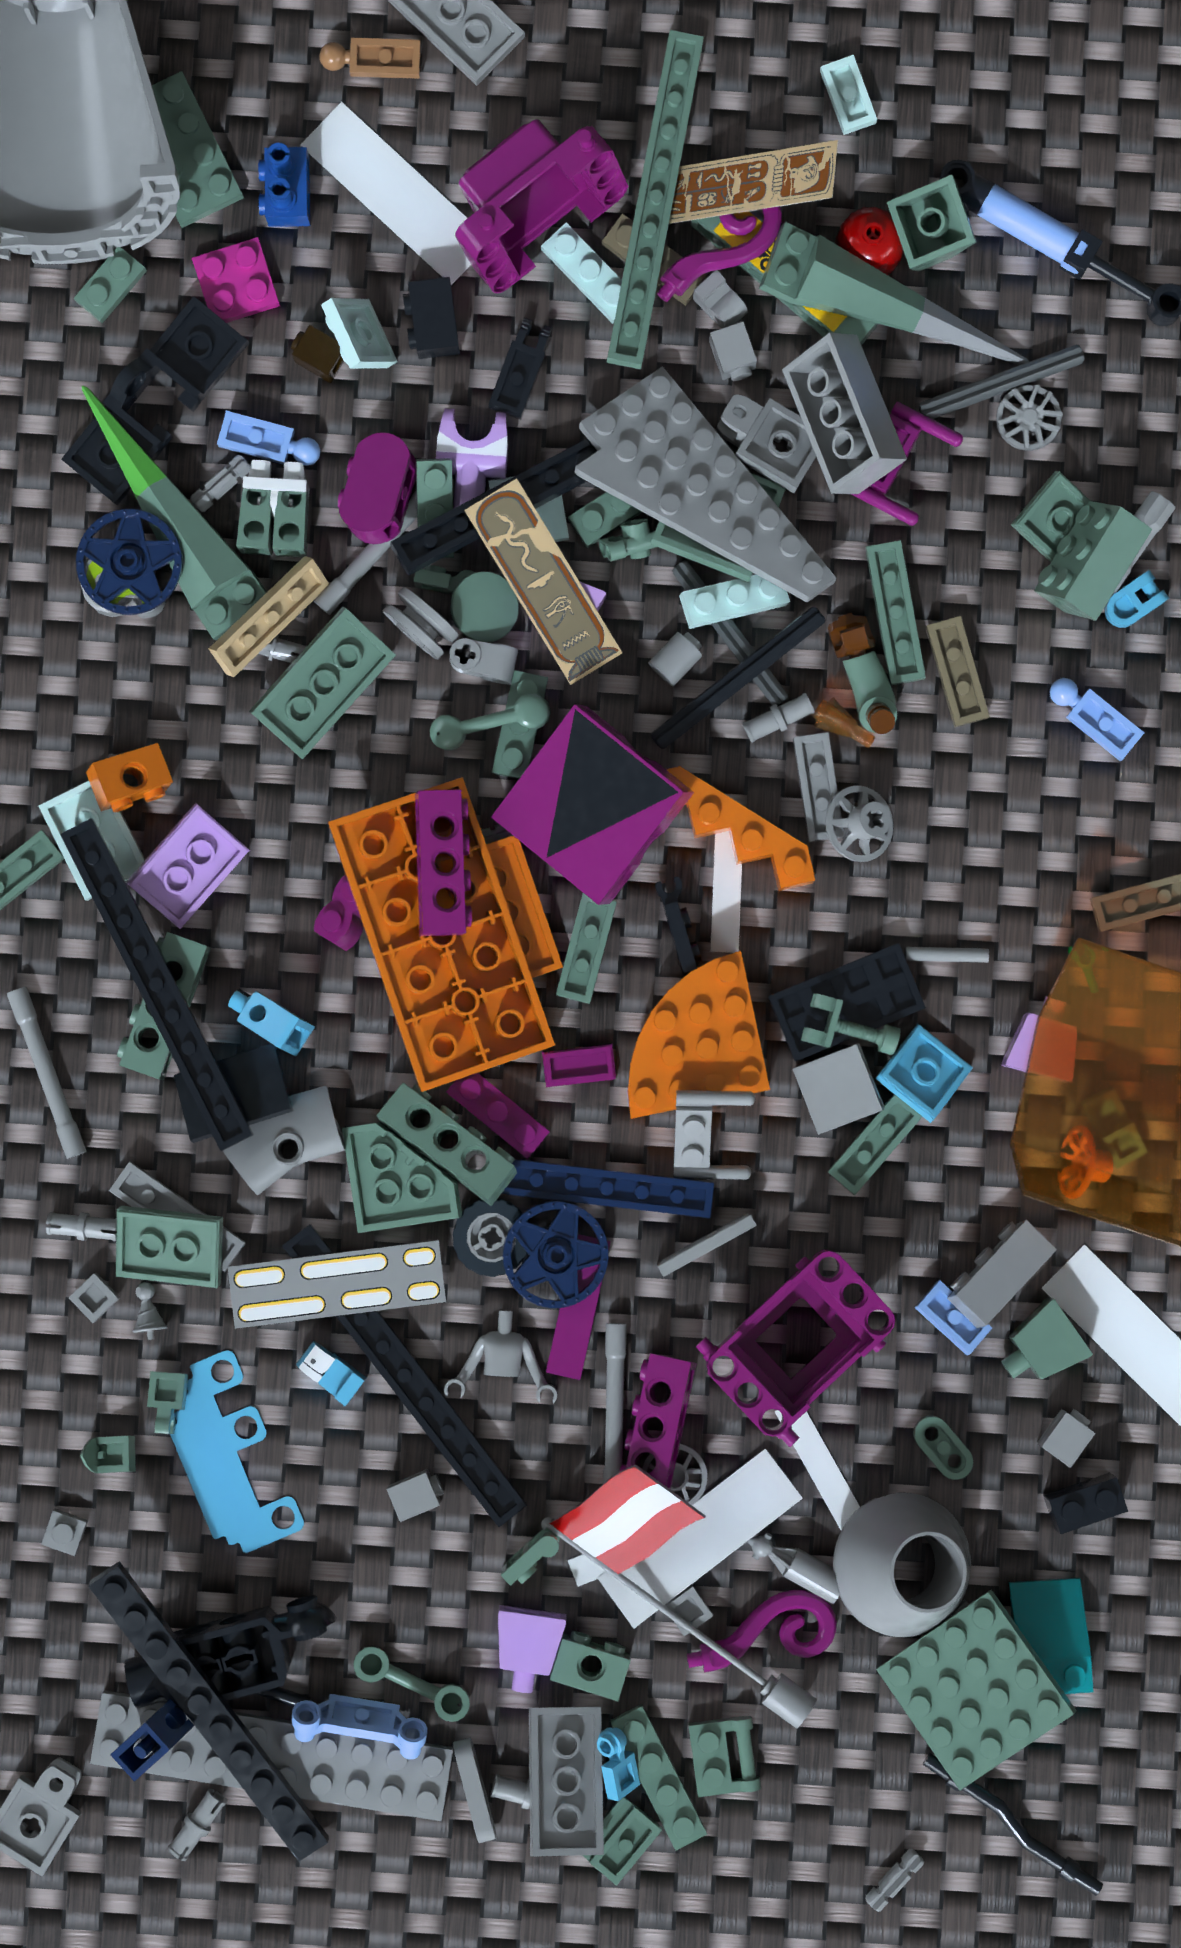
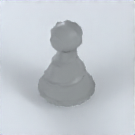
M143 1282L136 1288V1295L142 1302L133 1333L147 1332L148 1340L155 1339L154 1330L167 1329V1325H165L163 1318L160 1317L151 1301L153 1295H155L154 1286L151 1283Z

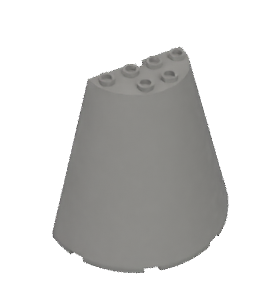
M0 0V258L11 260V253L32 255L31 260L33 263L38 264L82 263L114 256V250L117 247L130 244L132 250L150 242L161 234L174 218L177 212V202L180 199V182L127 0Z

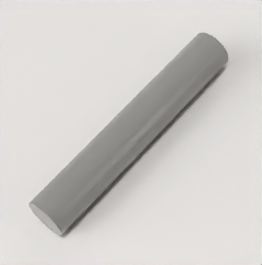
M905 947L906 961L988 963L989 949Z

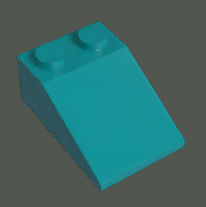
M1080 1578L1009 1582L1011 1618L1065 1694L1094 1692L1091 1652Z

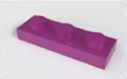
M479 1073L455 1080L446 1091L447 1094L527 1159L550 1133V1131Z

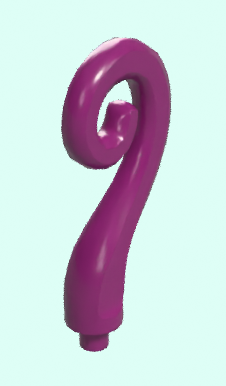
M780 206L762 209L764 214L762 227L748 242L730 248L691 253L677 260L661 276L660 279L664 285L657 292V295L663 301L668 302L674 294L682 296L693 282L704 273L735 267L759 257L773 244L779 233L782 223ZM734 214L719 216L723 227L729 233L735 235H746L752 232L757 223L754 216H747L743 219H737Z
M804 1590L784 1591L771 1596L748 1615L732 1635L714 1642L739 1659L746 1653L774 1617L787 1610L805 1609L812 1612L818 1621L819 1628L815 1638L804 1643L797 1640L795 1632L805 1623L804 1617L800 1614L790 1615L784 1619L780 1627L779 1636L784 1648L789 1653L798 1657L809 1658L822 1653L833 1642L837 1628L836 1614L828 1602L812 1592ZM705 1643L699 1644V1652L687 1653L689 1668L703 1666L704 1673L716 1671L732 1664Z

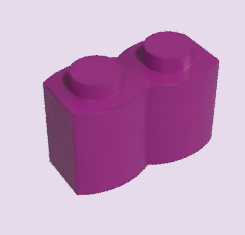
M345 874L334 889L332 901L324 906L318 914L314 924V932L347 951L359 940L364 926Z

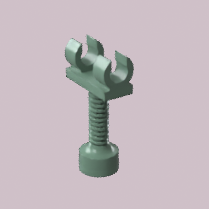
M817 993L813 994L810 1006L829 1011L824 1032L804 1027L802 1041L830 1048L834 1033L838 1031L841 1034H848V1036L851 1035L855 1038L858 1037L862 1040L875 1042L878 1045L879 1052L889 1055L894 1054L900 1038V1028L885 1024L883 1029L877 1030L861 1024L857 1025L854 1022H847V1020L839 1018L843 1000Z

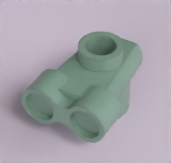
M646 518L622 523L620 525L621 536L599 539L600 552L603 558L608 557L610 562L626 558L628 555H630L631 559L645 558L651 555L650 549L657 547L651 545L655 531L649 528L648 519Z

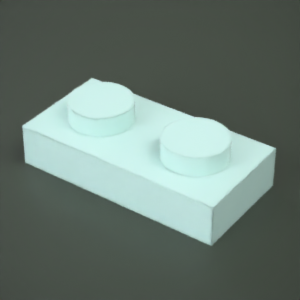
M854 55L821 66L820 73L843 135L876 124L877 117Z

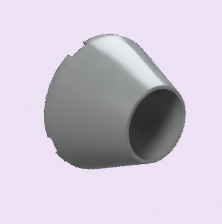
M898 1492L868 1501L848 1519L836 1542L833 1571L836 1573V1580L840 1591L838 1593L841 1600L859 1622L873 1631L884 1635L911 1637L933 1630L946 1621L958 1608L970 1580L971 1555L962 1527L945 1507L922 1495ZM923 1536L930 1544L934 1553V1575L928 1587L921 1594L905 1600L895 1584V1561L901 1549L909 1541Z

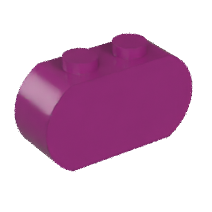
M376 433L358 443L355 455L351 456L348 461V479L345 489H341L338 496V508L341 518L359 540L369 544L388 542L401 532L416 479V459L404 441L390 433Z

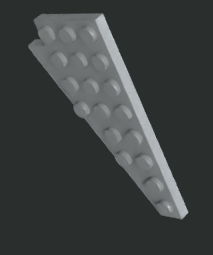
M663 366L580 422L579 429L597 450L596 453L576 465L574 472L580 478L805 602H809L835 583V575Z

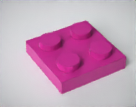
M258 237L192 258L207 307L226 323L280 306Z

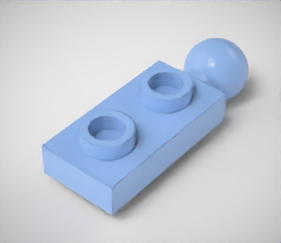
M226 410L217 441L218 447L283 465L287 462L289 454L293 455L297 462L303 463L305 466L314 464L320 457V447L314 439L304 437L298 441H293L295 434L293 428Z
M1060 678L1051 685L1050 697L1053 702L1060 706L1069 705L1073 708L1066 718L1119 761L1124 759L1144 734L1141 729L1091 689L1087 690L1083 697L1078 695L1077 685L1071 679Z

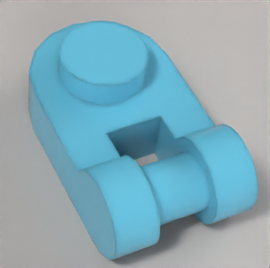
M1148 570L1109 599L1105 605V616L1113 626L1126 628L1166 602L1169 596L1164 590H1159L1153 581L1155 579L1154 575ZM1140 589L1143 590L1149 599L1143 604L1135 594Z

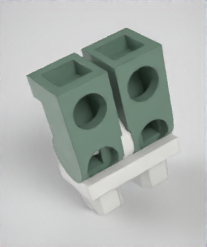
M252 460L248 477L243 476V491L236 544L240 554L272 555L273 549L276 556H307L310 488L305 478L303 463H284L283 479L271 478V462ZM273 518H274V532H273V545H272V526H273Z

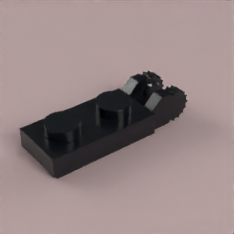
M528 318L523 319L516 340H512L488 405L492 410L506 413V415L522 420L546 356L545 350L553 330L552 327L545 325L539 334L536 348L525 345L527 336H529L532 329V320Z

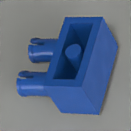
M278 142L272 144L269 148H264V160L258 161L259 180L265 181V194H259L260 216L265 215L269 227L310 226V157L307 147H287L285 144Z

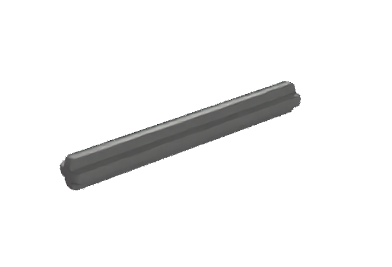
M1073 345L922 401L918 406L919 412L931 419L943 416L1019 386L1080 365L1085 360L1084 353L1080 345Z
M684 560L673 568L674 576L686 591L706 586L688 561ZM732 619L711 624L740 663L755 652ZM769 668L753 679L772 705L776 704L779 706L787 700V692Z

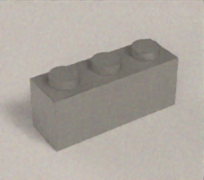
M1027 1220L1021 1221L1016 1225L1010 1222L997 1236L1001 1241L993 1249L989 1246L985 1248L974 1260L977 1264L976 1268L969 1275L963 1272L950 1286L954 1291L947 1299L976 1328L987 1326L1057 1250Z

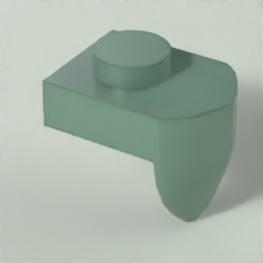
M135 1436L92 1438L84 1445L80 1458L87 1469L93 1473L135 1472Z

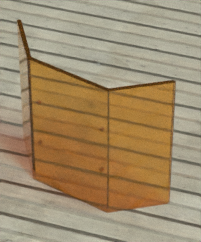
M1078 938L1037 1018L1010 1142L1023 1196L1181 1247V972Z

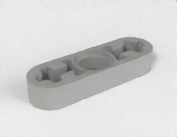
M471 1737L454 1741L455 1757L477 1840L479 1843L497 1839L495 1824Z

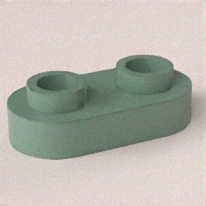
M929 1415L921 1418L915 1424L913 1430L915 1442L945 1477L959 1480L971 1472L973 1467L971 1452L941 1418ZM929 1427H935L937 1429V1436L931 1440L926 1439L925 1430ZM952 1454H957L960 1457V1463L955 1467L948 1465V1458Z

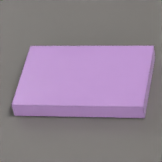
M195 803L126 883L181 929L250 850Z

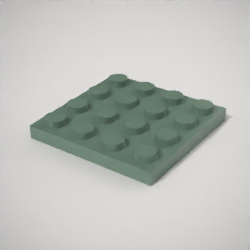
M992 1590L986 1592L876 1669L959 1790H962L1074 1715L1077 1711Z

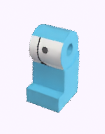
M314 1341L296 1363L302 1372L331 1393L344 1406L349 1403L367 1378L335 1353L332 1354Z

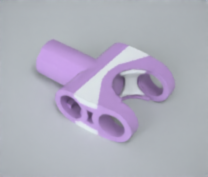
M444 409L437 437L436 459L451 458L452 475H455L453 509L484 493L486 478L506 479L508 461L506 413L496 412L495 424H492L489 434L481 440L470 441L460 436L457 431L455 409Z

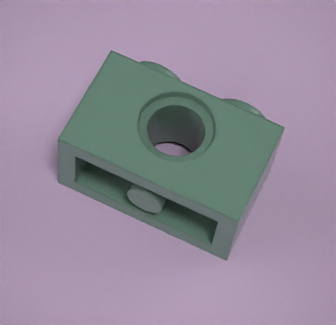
M571 1631L570 1635L563 1633L551 1669L550 1680L618 1701L631 1661L630 1654L625 1652L626 1647L610 1641H606L603 1646L591 1642L592 1637L578 1631ZM594 1655L598 1657L602 1663L600 1668L594 1672L586 1671L581 1665L582 1660L586 1656Z

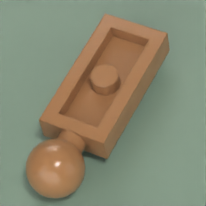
M351 38L350 50H345L339 43L330 42L322 47L319 58L323 67L330 71L340 70L345 64H350L349 72L351 77L420 79L421 41L412 39Z

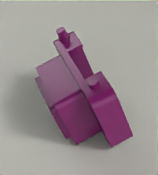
M535 119L529 124L522 125L465 171L458 184L474 214L458 227L455 237L474 270L492 292L501 293L536 267L523 251V248L576 206L590 223L617 203L624 196L629 186L613 150L593 126L579 129L563 143L559 144L541 121Z
M822 1250L816 1253L810 1260L806 1256L801 1258L795 1264L798 1271L718 1346L713 1345L707 1337H704L695 1346L704 1355L707 1374L765 1436H777L788 1447H791L800 1438L791 1429V1425L810 1409L809 1405L859 1357H865L872 1349L876 1353L879 1352L887 1344L884 1338L892 1331L895 1324V1317L891 1309L840 1255L831 1250ZM833 1257L836 1260L838 1267L832 1276L825 1277L820 1274L818 1265L821 1259ZM851 1283L859 1284L862 1289L861 1298L855 1303L846 1302L843 1297L844 1288ZM803 1298L831 1327L836 1335L790 1379L755 1340L796 1301ZM874 1310H883L886 1314V1323L880 1329H872L868 1324V1317ZM719 1356H727L732 1359L733 1367L726 1375H719L713 1370V1362ZM747 1382L756 1385L757 1395L753 1400L742 1401L738 1397L737 1392L740 1385ZM770 1409H776L782 1414L780 1424L773 1428L766 1427L762 1422L764 1413Z

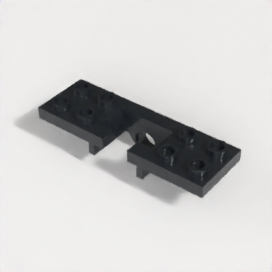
M193 296L150 350L146 348L140 357L123 368L115 379L110 394L102 403L105 404L107 410L154 461L173 436L158 423L149 432L126 413L159 371L162 370L185 389L178 397V400L194 412L248 346L249 341ZM95 417L61 460L114 504L118 505L130 491L131 487Z

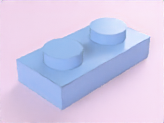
M939 1280L914 1308L963 1353L970 1355L991 1331L992 1327L988 1324L987 1326L976 1328L947 1299L952 1291Z

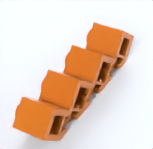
M681 766L666 769L694 792L685 804L688 808L694 839L729 831L736 865L771 857L778 891L813 884L815 876L807 845Z

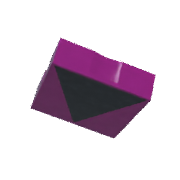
M574 704L491 818L596 904L605 905L613 901L640 865L648 847L657 837L665 832L694 792L656 761L640 754L631 746L625 736L590 708Z

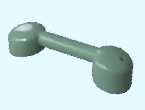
M534 693L525 694L516 701L514 708L463 721L449 714L441 715L431 724L430 738L438 748L447 751L455 750L464 743L466 734L514 722H518L521 726L528 729L541 728L549 721L551 708L548 701L542 696Z
M366 1646L355 1656L353 1665L358 1678L372 1683L385 1677L434 1701L438 1716L445 1721H459L465 1717L469 1710V1695L463 1687L452 1683L439 1688L389 1663L387 1653L378 1646Z

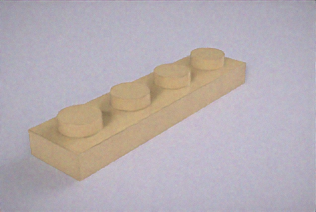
M304 556L208 648L226 675L235 677L329 585L313 558Z

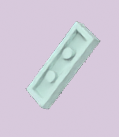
M566 222L541 245V250L603 315L614 324L622 280Z
M752 575L749 582L734 579L684 591L679 596L689 629L787 606L790 602L787 591L758 575Z

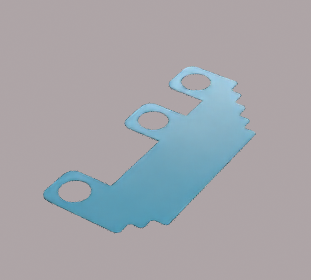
M225 1350L190 1365L193 1377L187 1383L188 1393L186 1394L185 1410L175 1412L177 1423L175 1424L174 1434L170 1435L212 1537L218 1539L224 1536L229 1545L239 1543L243 1552L248 1553L300 1531L304 1526V1520L296 1501L292 1497L286 1496L259 1507L237 1454V1451L260 1442L266 1437V1429L258 1410L255 1407L248 1406L222 1417L213 1396L242 1382L243 1373L235 1354L232 1351ZM226 1360L232 1364L234 1375L231 1380L225 1383L214 1380L211 1368L215 1362ZM242 1416L252 1417L257 1423V1431L249 1439L240 1438L234 1429L235 1422ZM280 1506L289 1507L295 1516L294 1523L287 1529H279L272 1522V1514Z

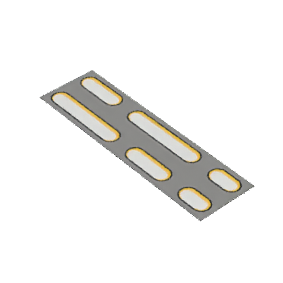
M439 1240L228 1267L235 1329L446 1302Z

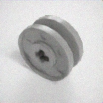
M403 587L398 592V596L406 605V609L401 611L397 607L388 604L382 611L411 641L434 659L439 660L444 653L435 641L438 635L452 643L459 635L432 607L415 593Z

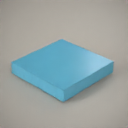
M917 1024L875 1079L931 1123L973 1067L921 1025Z

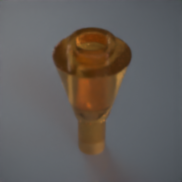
M834 697L828 702L822 700L813 714V718L816 719L814 725L816 728L847 738L851 737L866 748H869L875 740V736L858 726V723Z

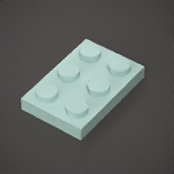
M89 781L39 805L41 813L86 901L92 899L60 835L61 833L93 818L125 881L145 861L122 812H113L112 808L100 811Z

